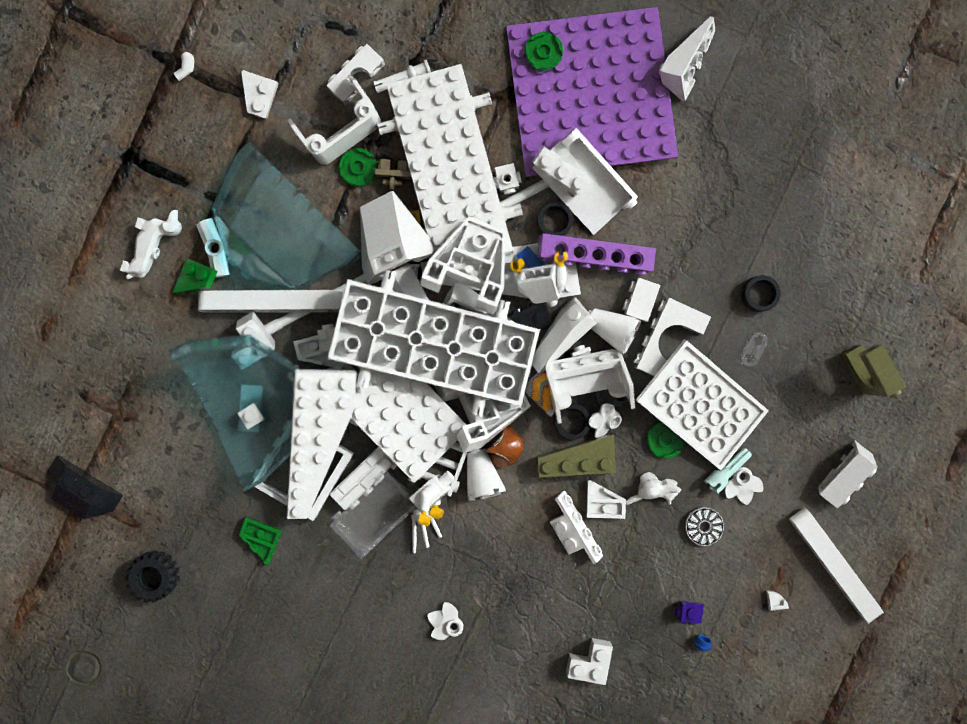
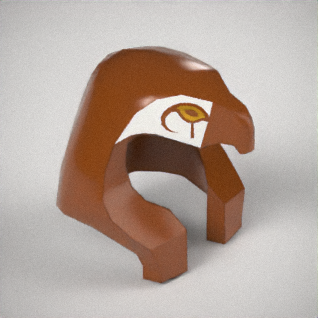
M506 427L489 441L492 442L496 437L502 435L494 445L485 450L487 453L497 454L489 455L493 465L497 467L513 465L518 461L524 449V442L520 435L511 427Z

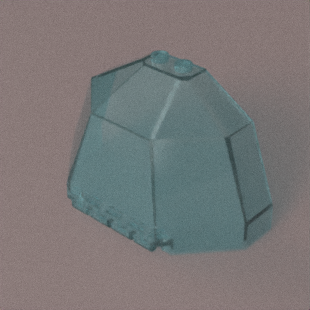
M248 142L235 155L212 206L224 251L228 256L226 260L234 267L237 265L242 270L240 274L247 280L251 278L253 281L290 290H303L350 267L361 256V251L329 220H323L325 216L316 207H313L308 212L307 209L312 203L300 192L293 197L297 189L286 178L279 183L278 181L283 175L273 165L271 166V163Z
M250 334L187 341L170 349L172 362H177L188 377L191 385H195L193 389L199 400L204 401L202 405L209 417H212L210 420L216 431H220L218 436L238 476L243 492L262 483L290 456L295 370H299L297 364L292 365L291 361ZM256 403L265 420L247 429L238 412Z

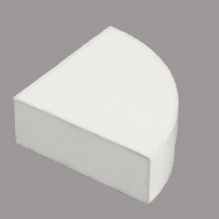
M766 591L768 610L789 609L787 601L779 593Z

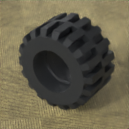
M149 551L132 561L131 567L127 568L126 571L128 575L125 577V581H129L126 585L127 589L131 588L132 590L130 594L132 596L136 594L137 600L140 601L143 598V602L146 603L149 601L152 603L157 602L169 595L176 588V582L179 581L180 577L177 576L180 572L179 568H175L177 562L171 561L172 556H165L166 552L163 551L160 553L158 551ZM146 567H154L160 572L162 577L160 586H152L145 580L144 571Z

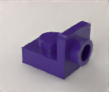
M680 600L679 606H676L675 617H678V621L683 624L685 622L701 624L704 605L702 603Z

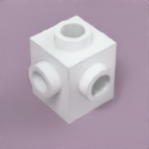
M514 163L495 167L496 177H493L496 189L499 188V192H504L505 195L515 193V189L519 188L518 183L522 182L519 171H515ZM508 178L510 179V181L506 182L504 181V179Z

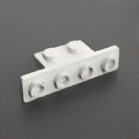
M562 491L555 500L563 514L552 519L550 524L568 554L584 548L592 563L595 564L603 556L601 548L593 539L592 533L583 522L581 514L577 512L571 497L567 495L566 491Z

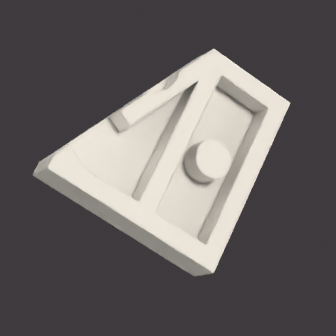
M242 70L247 112L267 120L279 83Z
M318 335L293 341L297 358L300 361L333 368L338 362L328 359V353L320 352Z
M587 480L586 517L625 519L626 499L591 480Z

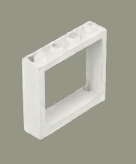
M289 420L283 428L285 433L282 438L278 437L273 445L275 447L273 453H269L263 461L266 464L263 470H258L253 485L286 506L288 495L264 481L291 438L292 421ZM340 444L336 451L343 454L310 510L307 518L312 521L317 517L354 454Z

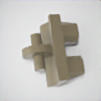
M380 159L378 169L375 168L376 177L390 178V180L383 179V185H390V191H394L395 186H402V181L395 179L411 180L407 161H398L397 170H390L391 160Z

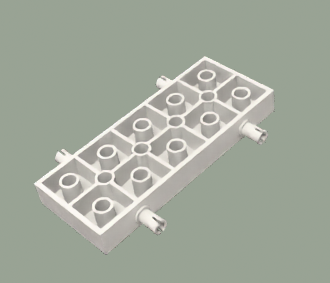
M462 64L387 84L395 117L392 120L377 123L380 135L393 131L400 133L426 227L424 231L429 236L434 253L470 216L505 230V256L513 254L505 222L507 221L506 219L522 216L523 212L520 203L506 208L500 205L475 115L476 108L492 105L490 93L475 97L470 96Z
M384 270L381 287L347 280L327 358L359 366L360 372L356 386L361 387L364 379L363 388L368 389L371 373L376 370L473 394L475 399L471 414L483 417L485 403L488 399L518 406L522 405L540 329L506 320L510 302L499 300L495 317H490L394 292L392 289L397 273L393 271L391 272L390 279H388L390 271Z

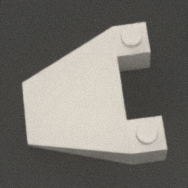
M469 216L429 259L422 275L420 286L439 293L445 276L480 289L481 293L475 308L494 315L504 290L506 231Z
M435 385L438 396L444 402L459 398L470 424L462 426L456 436L463 453L482 448L530 408L525 393L521 406L488 399L485 403L483 417L471 414L475 399L473 394Z

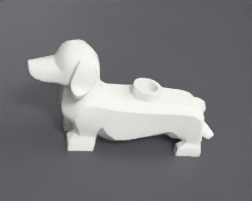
M178 210L171 211L166 221L159 219L147 221L138 217L135 227L141 231L136 237L134 259L130 263L123 260L120 271L128 273L126 279L145 277L152 266L153 260L157 259L160 254V249L158 248L160 239L163 236H176L180 234L182 225L178 221Z

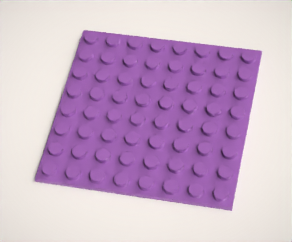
M658 7L506 26L526 177L538 175L532 168L535 164L531 161L543 145L551 150L574 128L581 132L610 166L678 158L670 91L662 84L661 75L659 74L661 64L665 63ZM539 32L554 34L562 42V60L557 67L549 71H538L526 61V44L531 36Z

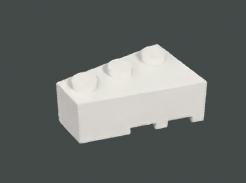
M855 440L851 444L854 447L847 456L843 454L840 458L843 462L835 470L832 469L818 487L819 494L836 508L845 505L849 501L850 495L854 491H858L863 486V482L868 477H872L877 470L873 454Z

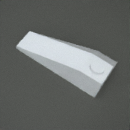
M575 296L560 309L535 349L532 365L539 374L546 370V365L549 362L556 361L597 323Z

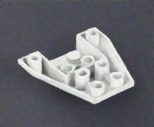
M394 191L360 207L362 269L368 285L382 280L384 270L390 271L411 260L420 262L435 254L429 236Z

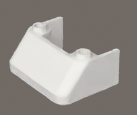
M351 75L347 77L361 96V99L354 106L357 118L325 140L320 134H312L305 139L291 118L287 120L318 163L323 165L331 163L378 128L377 123H381L380 116L356 79Z
M616 349L556 360L546 365L552 404L558 424L562 423L560 409H565L571 405V396L608 389L613 397L627 396L631 409L635 408L633 383L622 353Z

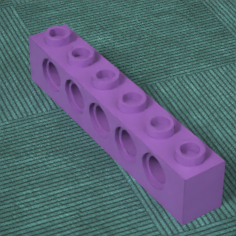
M544 233L539 235L537 258L542 259L544 263L554 262L555 246L559 245L563 250L559 258L563 260V253L567 252L568 258L564 262V265L572 266V263H579V267L591 268V265L598 266L599 270L609 271L610 268H617V272L622 273L634 270L636 271L635 274L647 275V272L654 271L656 248ZM576 247L581 250L579 258L575 257L573 253ZM594 250H597L600 254L598 260H595L592 256ZM613 252L618 255L616 263L611 259ZM631 255H634L637 259L635 265L630 262Z

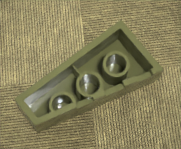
M609 433L538 455V477L616 473L614 434Z

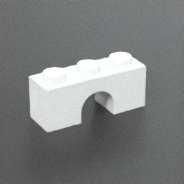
M368 44L364 47H359L354 53L353 59L351 61L347 60L342 65V70L337 75H332L328 80V89L345 106L358 93L347 76L351 75L353 77L357 72H365L373 78L385 65L384 60Z
M543 145L531 161L581 196L593 181V179Z

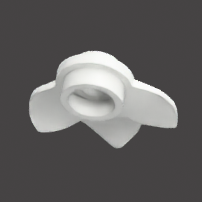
M606 403L601 406L600 412L590 417L588 424L596 428L594 437H601L610 428H617L622 418L612 404Z
M740 467L725 487L727 498L737 496L745 505L750 503L754 492H763L762 481L758 477L753 476L752 472L745 467ZM741 473L745 474V478L743 480H740L739 478Z
M444 602L442 611H433L428 614L430 623L435 627L431 637L437 640H445L449 636L455 637L462 633L463 622L458 618V610L452 604ZM455 623L458 627L456 629H452L450 625Z

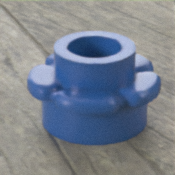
M701 634L695 638L694 644L696 649L702 652L711 650L712 641L710 638Z

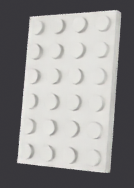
M687 340L682 341L636 399L639 404L719 470L723 469L769 411Z
M374 370L371 373L368 389L363 388L364 379L361 387H355L354 411L351 419L415 483L458 440L456 436L461 427L466 424L427 383ZM359 373L356 375V384H357V380H358Z

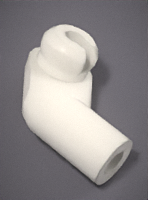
M184 52L181 55V68L174 72L179 81L194 70V57L189 52Z

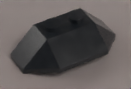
M59 455L47 472L51 499L83 519L113 512L124 496Z

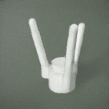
M414 509L413 515H411L413 553H416V524L420 525L418 520L421 512L419 509ZM432 517L431 524L435 532L437 533L438 537L441 538L442 535L439 531V528L434 518ZM421 525L425 547L429 548L426 526Z

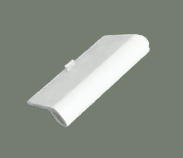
M577 128L572 129L550 151L593 179L582 196L538 166L534 165L532 167L593 235L621 209L628 208L629 210L637 204L636 199L638 196Z

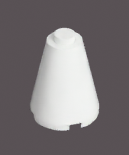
M596 308L593 311L589 310V314L597 322L591 329L622 354L626 353L634 339L635 332L638 331L641 320Z
M479 448L467 453L468 501H475L476 497L486 499L500 495L501 492H506L488 453L485 452L486 449Z

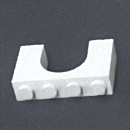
M666 298L665 301L662 300L658 307L660 313L651 322L650 328L652 330L650 335H646L642 342L644 348L635 357L634 363L636 365L634 368L655 376L667 361L660 353L658 346L661 333L672 325H678L703 335L711 319L710 316L671 298Z

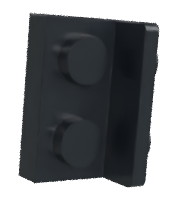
M545 302L529 303L530 308L523 310L520 307L511 311L512 316H509L510 320L517 324L536 329L553 323Z

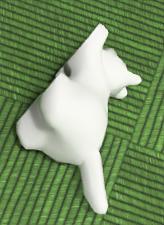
M647 472L640 476L638 494L630 497L626 501V505L642 499L658 497L665 498L668 505H671L672 500L678 495L681 488L677 487V481L665 479L659 481L655 474Z

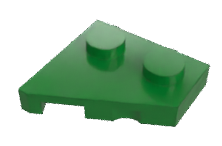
M186 258L173 292L181 295L183 292L189 291L192 293L200 289H211L218 271Z
M247 516L239 536L250 545L254 553L261 557L265 565H269L283 530Z

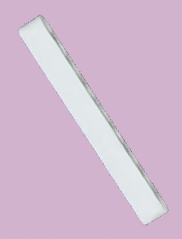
M344 290L199 291L198 311L204 313H251L252 311L254 313L339 312Z

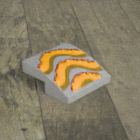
M546 370L541 374L537 372L527 383L525 393L552 417L555 411Z

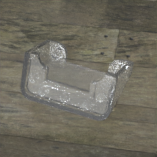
M381 471L374 478L376 482L343 513L338 511L331 518L333 522L329 526L361 560L409 513H412L417 508L409 499L413 494L388 471L386 473Z

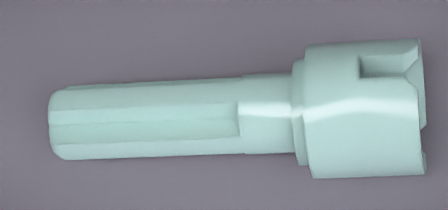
M743 448L722 470H714L704 482L710 484L709 488L714 493L719 494L729 484L728 479L752 456L751 452Z

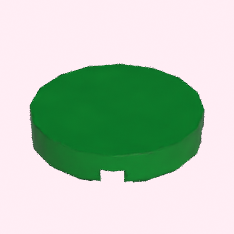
M539 32L529 38L525 47V57L531 67L538 71H549L557 67L562 60L563 46L556 35H552L549 32Z
M354 148L345 152L341 157L339 171L344 181L349 185L356 187L366 186L376 177L375 168L378 169L377 162L374 156L366 149Z
M661 421L651 426L646 437L647 446L650 451L656 456L665 459L678 455L685 443L682 438Z

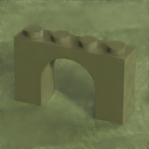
M883 344L874 345L865 350L863 345H855L840 354L862 394L893 398L902 393L901 390L906 388L903 379Z

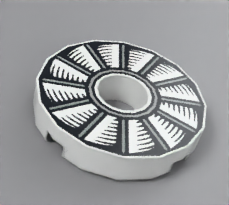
M700 507L689 513L685 522V530L693 542L698 545L708 546L720 539L723 534L724 523L718 512L711 508ZM703 521L709 523L707 531H701L699 528Z

